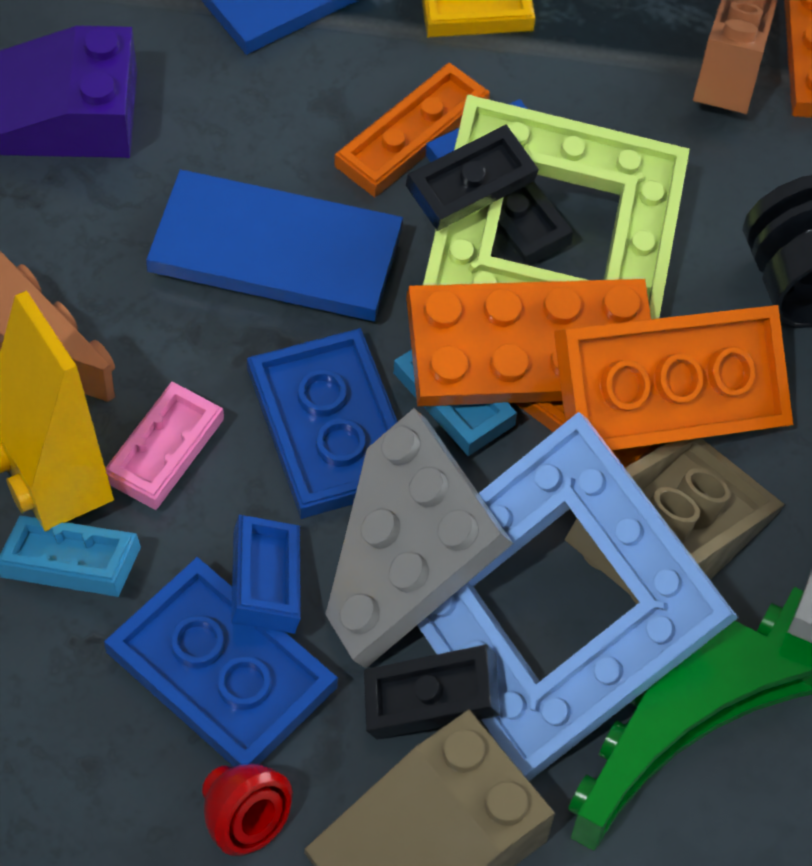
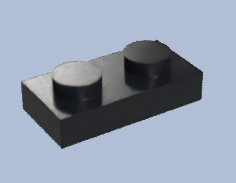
M506 124L409 173L405 186L434 228L439 231L535 181L539 169Z
M487 644L364 669L366 731L376 740L444 727L467 710H470L477 720L500 716L496 653Z

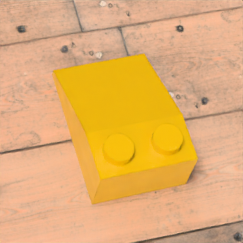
M24 291L14 297L0 350V474L9 471L11 477L7 478L6 481L21 513L32 510L46 532L62 522H68L114 501L77 366L29 293Z

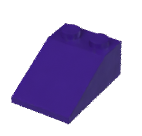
M73 26L0 50V155L130 158L137 78L132 27Z

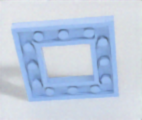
M580 412L576 413L479 492V495L513 544L417 625L436 654L485 644L496 653L500 716L481 720L497 744L528 781L536 777L738 618L599 433ZM571 509L639 603L539 681L473 586Z

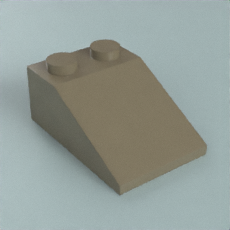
M702 438L669 442L625 467L709 580L719 573L780 513L785 505ZM576 519L565 541L580 552L587 563L601 570L630 594L633 601L638 604L637 598L580 521Z
M467 710L410 751L305 848V855L314 866H515L547 842L555 812L472 712Z

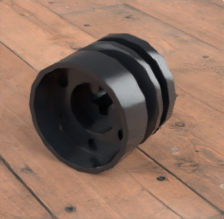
M812 175L778 186L761 198L746 215L742 230L759 271L764 273L762 279L773 305L779 306L780 321L792 327L812 328Z

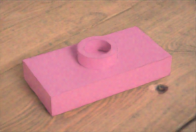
M172 381L105 467L110 486L157 510L223 422V408Z

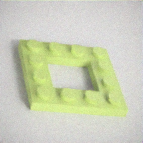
M467 94L454 150L507 124L538 167L537 175L620 195L604 280L645 279L651 319H658L660 317L690 149ZM503 198L439 231L435 230L423 285L584 281L587 279L492 257L491 252Z

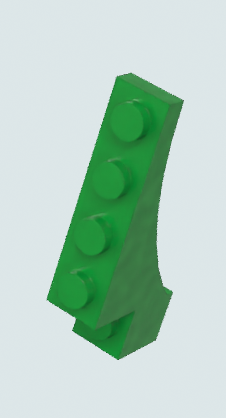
M794 586L783 608L771 603L757 631L737 621L732 622L629 703L637 708L628 725L616 720L600 749L598 756L606 759L607 762L599 777L595 779L586 774L571 800L568 810L577 815L571 839L595 851L620 811L646 781L678 753L715 729L753 711L794 698L812 695V643L788 633L803 590Z

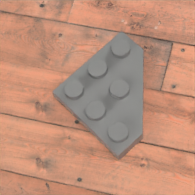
M415 408L367 448L325 614L352 660L364 668L370 666L513 544L428 420Z

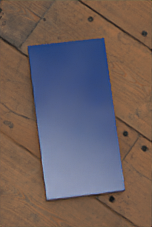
M180 169L146 259L147 271L375 322L402 233L403 217Z

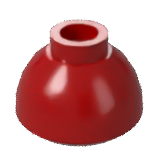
M258 764L238 765L232 768L230 766H220L207 776L202 786V795L205 798L204 817L206 827L212 840L228 855H247L267 845L281 831L290 813L293 798L291 784L284 775L270 767Z

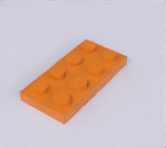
M645 279L409 286L406 300L417 407L563 401L554 331L651 319Z
M778 305L554 331L565 422L580 412L589 420L611 451L794 425Z

